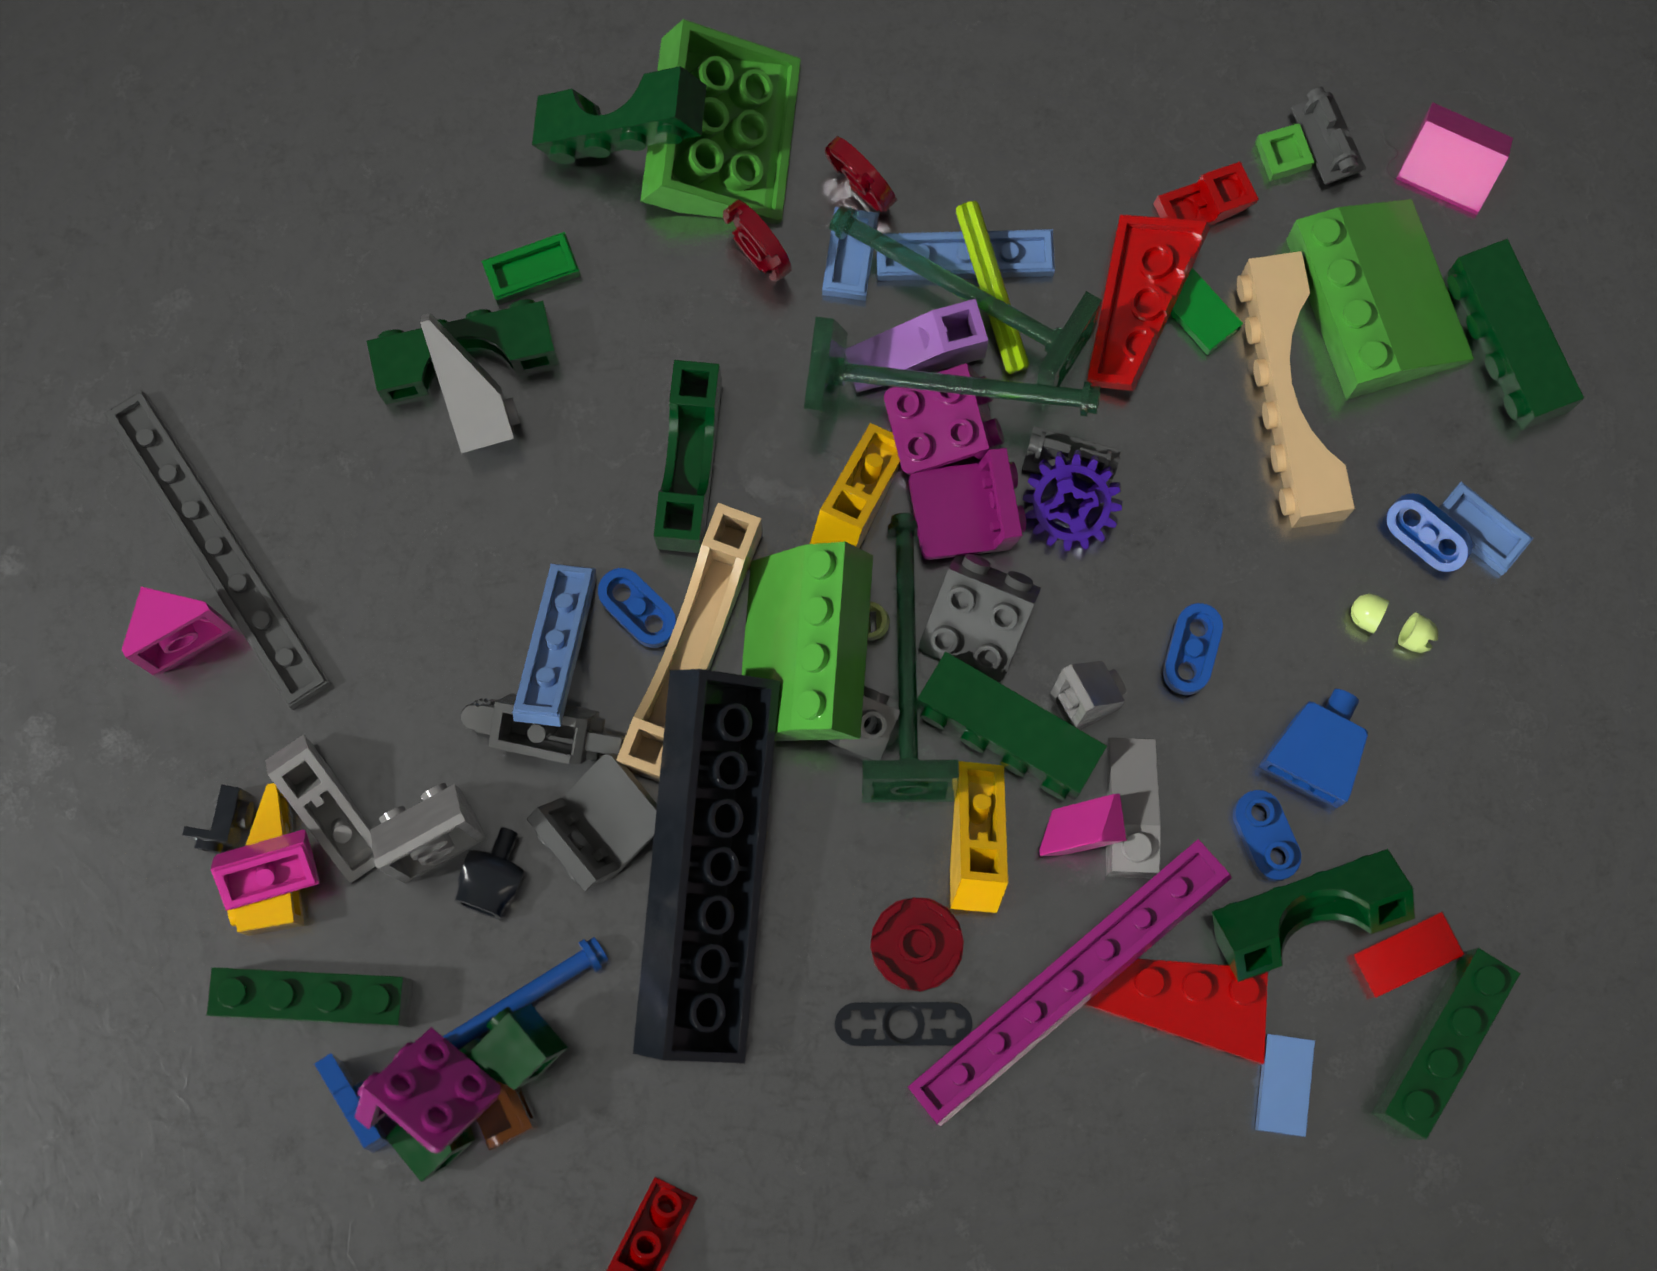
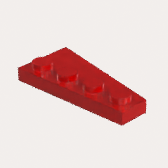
M1138 958L1084 1004V1006L1203 1044L1221 1052L1245 1058V1060L1263 1065L1265 1061L1268 971L1238 982L1229 965Z

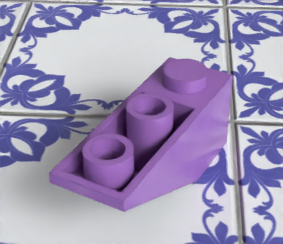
M976 299L929 311L846 348L844 353L857 393L983 359L986 356L988 337Z

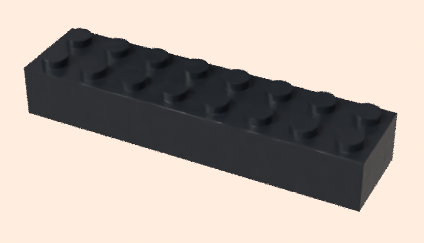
M705 669L670 670L633 1054L663 1061L745 1063L780 680Z

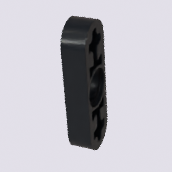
M956 1002L850 1003L842 1007L835 1018L837 1036L843 1043L854 1047L955 1046L971 1033L973 1026L969 1011L963 1005ZM874 1010L885 1011L882 1019V1030L885 1039H874L876 1029H864L861 1032V1038L855 1039L851 1038L850 1030L842 1028V1021L849 1020L852 1011H859L863 1020H876ZM901 1010L909 1011L917 1020L916 1032L911 1037L904 1039L896 1037L889 1027L891 1016ZM921 1010H932L930 1020L944 1019L946 1011H955V1018L964 1021V1028L956 1030L954 1038H948L945 1029H930L932 1039H922L925 1020Z

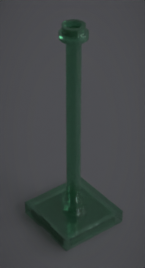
M839 207L829 225V229L835 232V237L843 240L847 235H850L964 301L976 299L980 310L1044 345V351L1047 352V355L1039 366L1034 395L1049 404L1051 403L1095 332L1102 299L1086 291L1063 329L1057 327L1053 330L856 219L858 210L855 208Z
M815 318L804 409L818 419L837 420L840 390L846 381L1080 408V416L1088 417V413H1098L1101 387L1092 386V382L1084 381L1083 389L848 363L847 358H845L848 332L833 318Z
M912 513L892 515L891 523L887 526L888 535L896 538L898 704L900 710L899 760L862 761V802H954L958 786V760L918 759L914 537L918 536V525L915 514Z

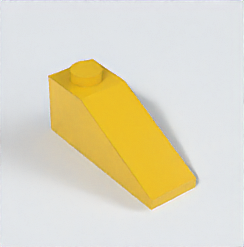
M872 423L869 424L819 511L810 544L847 542L860 548L900 467V460L892 432Z
M958 761L950 860L951 909L997 913L1008 885L1004 766Z
M274 783L266 785L245 846L292 833L289 802ZM300 890L227 910L230 924L237 927L238 933L248 936L305 926Z

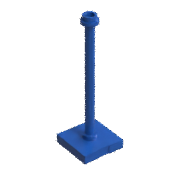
M595 937L588 941L583 939L578 942L581 951L453 1029L443 1037L459 1049L488 1031L489 1029L486 1026L488 1022L506 1007H510L514 1011L531 1004L591 966L597 973L602 969L601 965L609 960ZM332 1053L315 1062L314 1065L363 1148L374 1153L387 1145L389 1142L386 1140V1135L378 1122L368 1130L354 1117L360 1100V1096L357 1093L364 1080L355 1084L343 1062Z

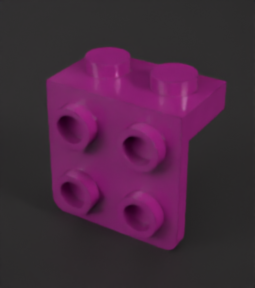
M967 363L890 388L884 394V401L901 468L908 475L928 471L972 456L977 457L981 461L988 450L999 449V445L1004 444L1000 423L997 418L991 419L987 404L993 401L990 384L986 376L980 377Z
M1007 448L988 450L979 463L934 468L910 475L909 487L920 551L925 559L933 560L965 556L966 554L1011 550L1023 536L1022 533L1026 530V516L1021 505L1017 506L1014 489L1018 486V472L1015 463L1009 462Z
M430 1027L414 1043L410 1041L405 1044L395 1055L392 1062L380 1073L376 1071L365 1080L357 1093L360 1096V1100L354 1117L369 1130L383 1116L388 1114L430 1152L440 1153L497 1100L501 1089L495 1080L434 1028Z

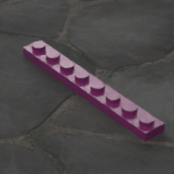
M1197 839L908 1086L910 1091L937 1125L942 1126L1232 879L1230 873L1205 845Z

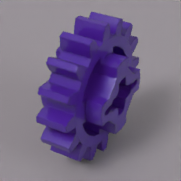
M1076 450L1073 459L1066 461L1064 454L1060 451L1056 454L1055 465L1052 466L1044 459L1040 462L1039 468L1043 474L1042 476L1030 474L1027 482L1035 490L1024 491L1023 500L1033 503L1032 506L1025 509L1026 519L1037 518L1038 521L1032 531L1035 535L1042 533L1044 530L1049 533L1047 545L1052 546L1059 538L1064 540L1065 551H1070L1073 541L1078 540L1084 550L1089 549L1091 536H1094L1101 542L1105 540L1106 532L1103 528L1104 525L1111 528L1116 527L1118 519L1110 511L1122 510L1123 501L1112 498V496L1121 492V483L1108 482L1113 474V469L1109 466L1100 471L1097 468L1099 459L1097 455H1094L1087 463L1082 461L1081 450ZM1075 473L1084 474L1094 482L1087 483L1076 477ZM1056 477L1057 489L1055 493L1049 494L1046 498L1042 499L1044 488ZM1072 492L1075 499L1082 498L1079 508L1073 509L1070 502L1063 503L1066 493ZM1104 502L1099 516L1089 524L1088 513L1091 508L1098 507L1099 503ZM1057 518L1069 524L1070 528L1058 525L1052 519Z

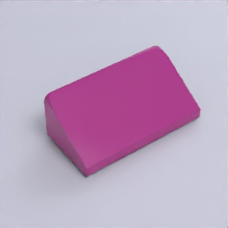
M1111 794L1053 809L1040 846V856L1068 855L1126 841L1120 794Z
M305 829L217 854L213 857L210 868L226 911L319 884L309 838Z

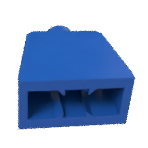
M1335 688L1325 708L1314 702H1307L1264 756L1258 767L1336 808L1345 804L1351 795L1368 736V731L1365 728L1350 721L1359 703V699L1345 690Z

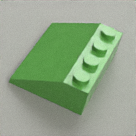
M685 19L665 34L661 39L657 71L681 66L707 85L702 136L683 139L679 144L659 143L647 146L640 201L679 213L723 218V210L734 201L741 200L751 207L764 222L775 224L782 222L801 58Z
M1412 199L1337 207L1295 221L1286 241L1290 252L1302 251L1310 289L1308 300L1346 400L1467 364L1474 360Z
M847 542L805 544L751 561L741 675L780 680L775 741L860 739L873 555Z

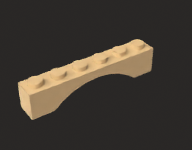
M1302 251L1250 258L1242 274L1237 277V291L1240 301L1247 302L1249 317L1245 320L1246 336L1249 344H1255L1258 360L1254 361V377L1257 386L1264 387L1266 402L1262 404L1263 422L1265 428L1272 429L1275 445L1271 446V462L1274 471L1281 472L1284 487L1279 491L1281 511L1284 516L1289 515L1291 528L1346 520L1355 509L1346 465L1333 455L1311 430L1299 407L1292 385L1290 367L1292 334L1299 313L1310 295Z
M720 503L717 504L701 544L693 575L673 632L651 684L633 716L616 759L617 762L626 765L630 772L659 782L670 670L710 669L762 536L761 518Z

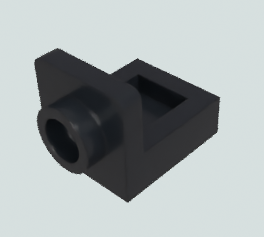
M221 784L211 831L184 826L182 836L195 840L194 849L220 854L223 852L224 846L239 848L243 829L249 828L254 814V803L250 801L251 794L239 787Z

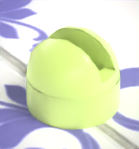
M1370 593L1359 596L1351 607V617L1354 623L1374 634L1390 601Z
M870 602L869 612H876V631L871 633L869 613L867 640H876L888 631L890 619L887 611L881 605Z
M1417 612L1413 613L1405 622L1400 632L1398 644L1412 652L1424 653L1430 651L1433 646L1428 640H1438V628L1429 618Z

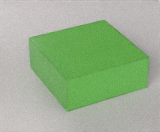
M1300 123L1258 135L1255 143L1269 181L1310 170L1314 164Z

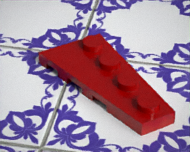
M1120 214L1087 378L1090 387L1127 391L1135 390L1210 230L1208 221Z

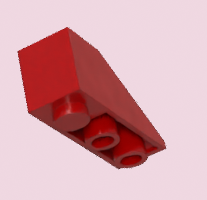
M654 1177L606 1271H663L697 1201V1197Z

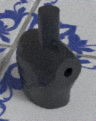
M501 827L491 853L469 850L458 878V891L455 897L457 904L491 918H501L506 907L514 899L525 873V870L508 860L518 836L517 832Z

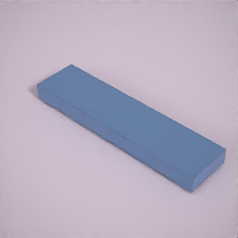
M1053 229L988 231L1002 278L1054 276ZM962 232L876 234L877 281L977 279Z
M560 564L550 565L512 711L515 722L561 727L597 579L595 568Z

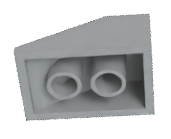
M446 783L436 785L421 795L422 802L407 810L405 806L396 807L379 818L381 824L371 829L373 861L378 870L403 883H407L487 839L463 791L457 785L453 784L447 787Z

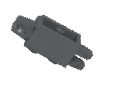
M513 693L499 700L491 699L488 701L487 698L484 700L481 698L474 701V703L466 705L461 710L460 721L463 723L462 726L466 727L465 729L469 728L470 731L475 730L477 733L490 735L488 747L566 764H582L586 760L597 761L599 760L600 753H614L618 756L627 734L604 728L605 719L599 717L600 711L566 705L561 727L515 722L512 711L517 694Z

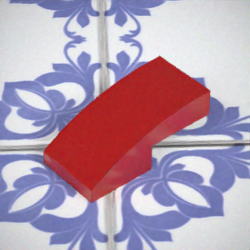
M1240 161L1202 174L1196 183L1159 195L1153 204L1160 218L1208 221L1210 227L1256 204L1259 198Z
M1442 911L1355 953L1353 956L1376 998L1465 955V952Z

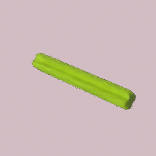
M969 201L956 207V215L1005 370L1008 374L1018 373L1029 367V361L979 203L977 201Z

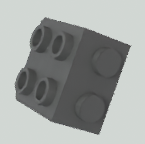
M966 554L965 556H955L948 568L921 637L920 649L924 653L939 659L942 658L946 651L997 682L1004 679L1041 587L1034 585L1033 580L1016 571L1004 573L990 567L991 563L978 555Z
M614 753L601 756L562 798L537 807L526 818L535 829L538 839L552 850L565 866L568 876L578 883L584 891L614 878L654 838L657 803L626 765L616 761L618 756Z

